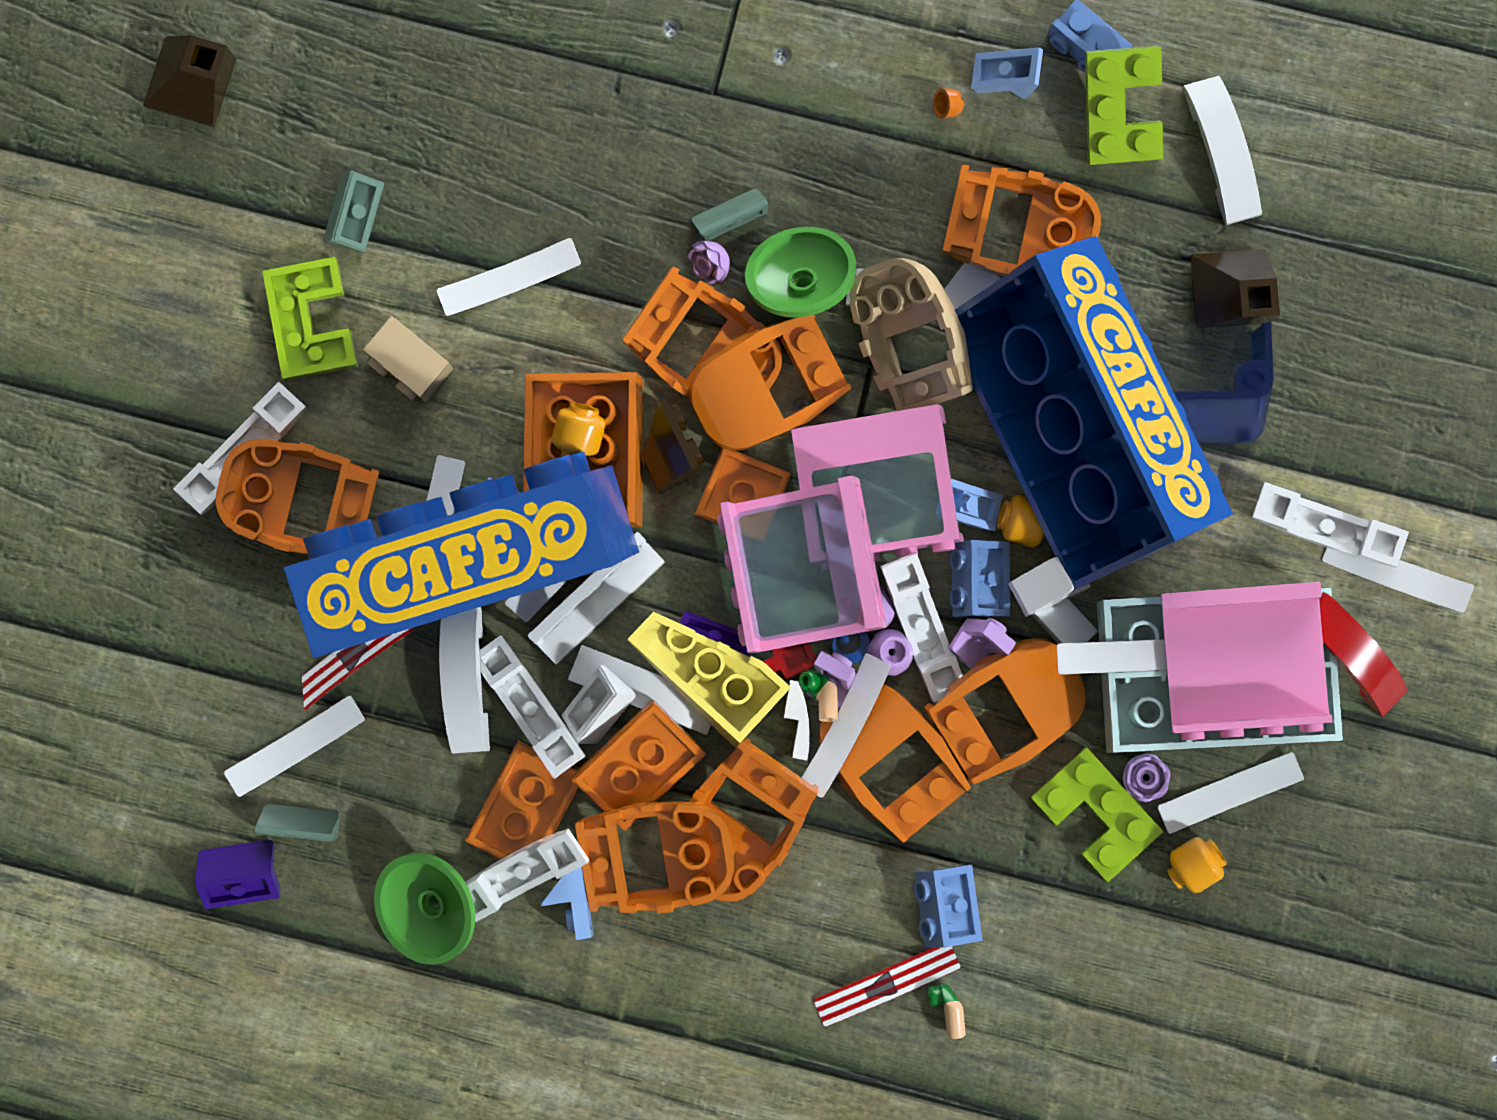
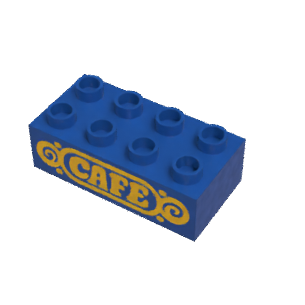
M1097 236L1033 256L955 309L965 332L972 385L1055 556L1059 558L1069 576L1074 590L1233 515L1221 490L1219 479L1211 470L1187 421L1186 412L1177 401L1153 352L1152 343L1144 333L1120 285L1119 276L1115 268L1110 264Z
M585 452L570 456L566 455L523 469L529 490L518 493L513 474L449 492L455 514L447 515L442 497L414 503L376 515L382 537L377 538L372 520L368 519L303 538L309 559L286 566L284 570L312 657L316 658L609 568L639 553L612 465L590 471Z

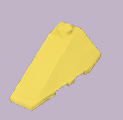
M655 612L627 639L691 706L735 748L791 688L763 661L731 649L726 644L709 639L696 633L695 630Z

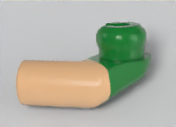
M817 670L804 671L799 677V685L801 689L819 701V721H837V686Z
M940 983L939 986H930L927 989L928 1002L932 1007L943 1006L947 1037L951 1039L964 1037L966 1035L964 1012L960 1001L949 985Z

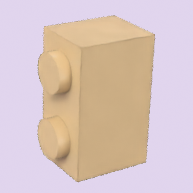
M393 316L388 319L363 349L370 357L367 364L382 377H385L388 372L399 381L395 387L411 401L418 396L422 401L426 402L453 370L448 361Z

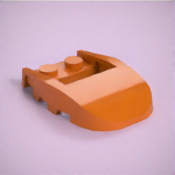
M962 165L941 253L989 274L1005 276L1037 254L1094 236L1098 238L1101 227L1100 210L1093 197L1082 188L1065 181L1058 183L1043 177L1044 173L1031 170L1028 173L1008 171V168L992 167L990 172L968 171L970 165ZM995 187L1032 196L1017 265L980 256Z
M673 266L668 270L666 276L626 334L621 338V341L662 381L682 395L689 397L691 377L702 362L714 353H718L727 347L735 338L764 328L765 325L762 322H757L744 309L746 306L736 299L723 295L714 290V287L701 280L696 283L678 274L680 269ZM698 298L724 317L726 321L685 379L656 357ZM776 338L750 352L768 389L771 388L777 379L782 366V351Z
M815 315L779 321L751 333H745L732 340V343L720 352L714 353L694 371L689 384V400L703 430L716 445L724 449L737 451L749 449L772 439L783 437L792 432L791 429L799 428L811 421L852 389L845 380L814 318ZM777 337H780L813 402L786 418H783L750 354L751 351Z
M271 439L248 440L236 446L224 462L216 492V508L223 523L235 533L274 547V549L308 554L302 538L284 534L301 463L340 472L325 531L368 520L379 471L374 469L369 471L352 464L351 460L337 454L334 455L315 448L314 445L302 442L294 444Z
M1043 638L1024 639L1016 642L1009 655H987L976 662V666L961 678L958 677L947 687L949 692L934 705L928 703L923 707L970 784L979 783L1028 762L1069 730L1081 717L1086 699L1083 681L1079 674L1058 673L1057 645ZM999 675L1037 737L1004 759L1000 758L963 696Z
M883 684L878 698L837 776L842 783L841 786L850 797H853L878 823L881 822L892 832L900 843H904L941 811L968 791L971 786L943 738L930 720L898 690ZM820 721L818 728V742L820 746L833 722ZM918 731L942 762L883 808L859 777Z
M748 738L744 739L728 758L717 767L689 800V802L701 803L712 808L720 815L729 830L734 856L733 877L727 890L720 897L715 898L725 902L740 901L752 895L765 882L766 877L778 865L782 864L804 823L806 814L813 800H815L819 789L817 785H811L750 743L751 740ZM727 777L790 819L773 844L711 802Z
M697 802L633 803L580 819L575 823L578 844L589 858V862L582 866L590 912H597L600 906L619 907L620 913H636L637 911H657V914L670 913L674 911V908L690 904L694 907L713 901L727 890L732 881L734 856L730 833L720 815L707 805ZM657 816L669 887L627 892L616 822L619 820Z

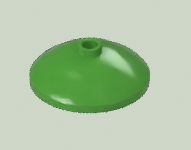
M797 227L784 230L766 239L751 254L745 269L747 289L754 302L772 314L784 317L815 315L833 307L848 294L854 284L857 273L855 255L850 245L841 236L832 231L817 227Z
M421 852L402 855L391 861L382 870L375 886L374 907L378 923L393 947L407 958L429 965L442 964L459 955L469 944L475 927L474 902L469 888L460 874L441 858Z

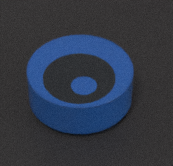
M866 632L835 637L832 641L833 652L846 657L852 664L858 663L863 660L867 653V647L870 644L869 637Z

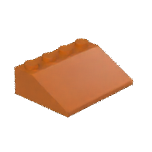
M637 372L525 374L524 469L562 457V450L552 443L557 415L561 409L569 408L570 403H580L594 407L599 410V416L605 420L606 425L598 453L593 456H586L590 471L612 465L631 527H642L644 379ZM525 474L523 492L529 490Z

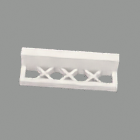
M638 531L634 536L639 553L612 567L594 572L527 635L556 665L665 563Z

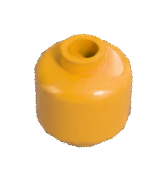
M570 403L569 408L561 409L557 415L552 443L562 450V457L580 452H585L586 456L596 455L600 449L606 422L599 416L598 409L585 404Z
M1017 494L1010 501L1005 500L1003 502L997 520V528L1002 530L1004 539L1031 548L1038 546L1046 536L1027 496Z
M1194 837L1170 853L1169 857L1172 867L1167 872L1178 889L1186 887L1192 893H1200L1224 877L1223 867L1227 865V862L1211 839L1205 841L1201 837Z

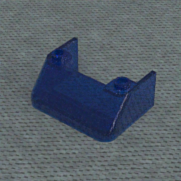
M1272 322L1263 323L1251 333L1252 360L1245 362L1237 369L1234 376L1235 390L1173 391L1177 401L1186 412L1187 421L1199 444H1246L1254 441L1263 433L1274 381Z

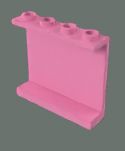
M1320 582L1161 594L1172 733H1181V740L1205 739L1204 731L1220 730V737L1225 738L1244 736V729L1259 728L1260 735L1283 734V726L1299 725L1300 732L1324 731L1323 723H1333L1332 715H1329L1319 603V598L1322 597Z

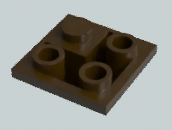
M193 35L167 36L164 39L143 106L215 127L237 59L227 45Z
M1265 249L1190 255L1196 328L1268 324L1280 315L1277 277Z
M666 397L658 400L642 455L659 494L699 476L698 465L703 463L701 453L693 437L686 440L682 433L687 428L677 404L669 406Z

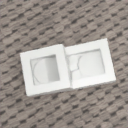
M790 680L789 686L791 688L788 690L783 718L798 721L792 758L807 760L810 733L807 707L798 681Z

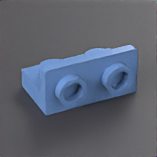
M1075 0L1059 19H1055L1047 33L1053 47L1063 54L1069 53L1078 61V67L1084 73L1085 51L1132 48L1133 46L1080 0Z
M968 540L955 543V549L952 550L949 558L952 569V590L950 592L952 616L960 618L969 616L1010 617V587L1008 585L1010 583V542Z
M972 865L915 872L914 894L919 904L921 918L919 931L924 940L925 947L945 948L983 941Z

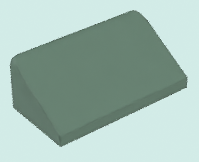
M352 170L343 172L340 177L323 242L365 253L384 182Z
M752 189L691 218V221L701 241L712 240L767 214L768 202L758 189Z
M268 804L264 807L255 826V832L261 835L327 842L335 841L338 837L340 813L331 810Z

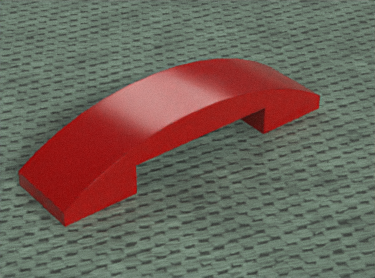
M1323 592L1321 594L1322 597L1319 598L1323 647L1330 651L1360 687V695L1375 713L1383 718L1408 691L1405 682L1388 656L1364 628L1329 594Z

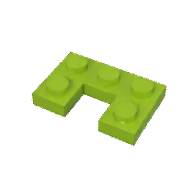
M1147 46L1085 51L1087 163L1089 165L1163 159V122L1158 120L1126 123L1125 88L1162 85V47Z
M330 257L262 271L282 379L289 381L358 367L352 333L349 328L314 335L308 302L344 296L337 258Z
M1084 747L1029 797L1055 826L1063 821L1082 802L1093 811L1108 829L1080 854L1107 883L1163 833L1162 829L1087 747Z

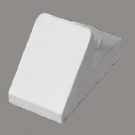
M1058 557L1051 558L1008 584L1025 617L1080 594L1091 587L1090 584L1074 590V586Z

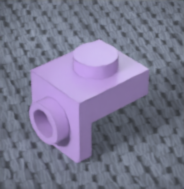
M967 618L948 649L972 669L976 666L975 663L987 656L988 653L1009 655L1016 642L1006 634L1007 628L995 619L980 620Z
M821 651L814 663L815 670L825 675L837 686V708L839 710L855 679V669L851 667L852 662L846 657L835 652L830 656Z

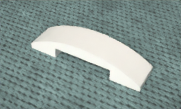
M1220 76L1184 85L1183 90L1193 122H1198L1216 180L1217 189L1215 194L1225 225L1261 216L1259 191L1246 139L1234 105Z
M280 382L253 407L255 412L203 465L199 462L174 488L199 514L203 515L216 505V492L224 462L236 446L245 441L255 439H271L280 442L306 410V406Z
M1267 482L1263 483L1252 515L1253 519L1284 533L1340 553L1394 568L1398 566L1409 533L1408 531L1374 519L1368 521L1301 498V494Z
M914 552L880 567L903 633L912 645L914 661L931 701L934 703L949 692L947 687L963 675L956 656L948 649L949 642L929 592V584L918 555Z
M481 607L443 618L440 623L439 665L441 696L451 753L490 751L488 713H483L479 653V639H483Z
M500 635L480 649V670L482 675L495 690L524 732L552 777L555 779L583 759L585 754L505 639Z
M581 645L568 680L584 686L599 666L605 665L636 694L630 705L643 709L654 699L678 724L705 735L708 734L711 725L663 676Z
M565 829L541 838L502 858L465 881L474 902L475 922L498 911L503 903L553 877L559 879L587 864L589 858L570 830Z

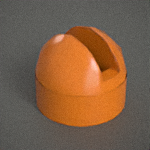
M951 88L938 89L933 97V110L936 116L940 119L958 116L965 106L964 101L961 100L962 94Z

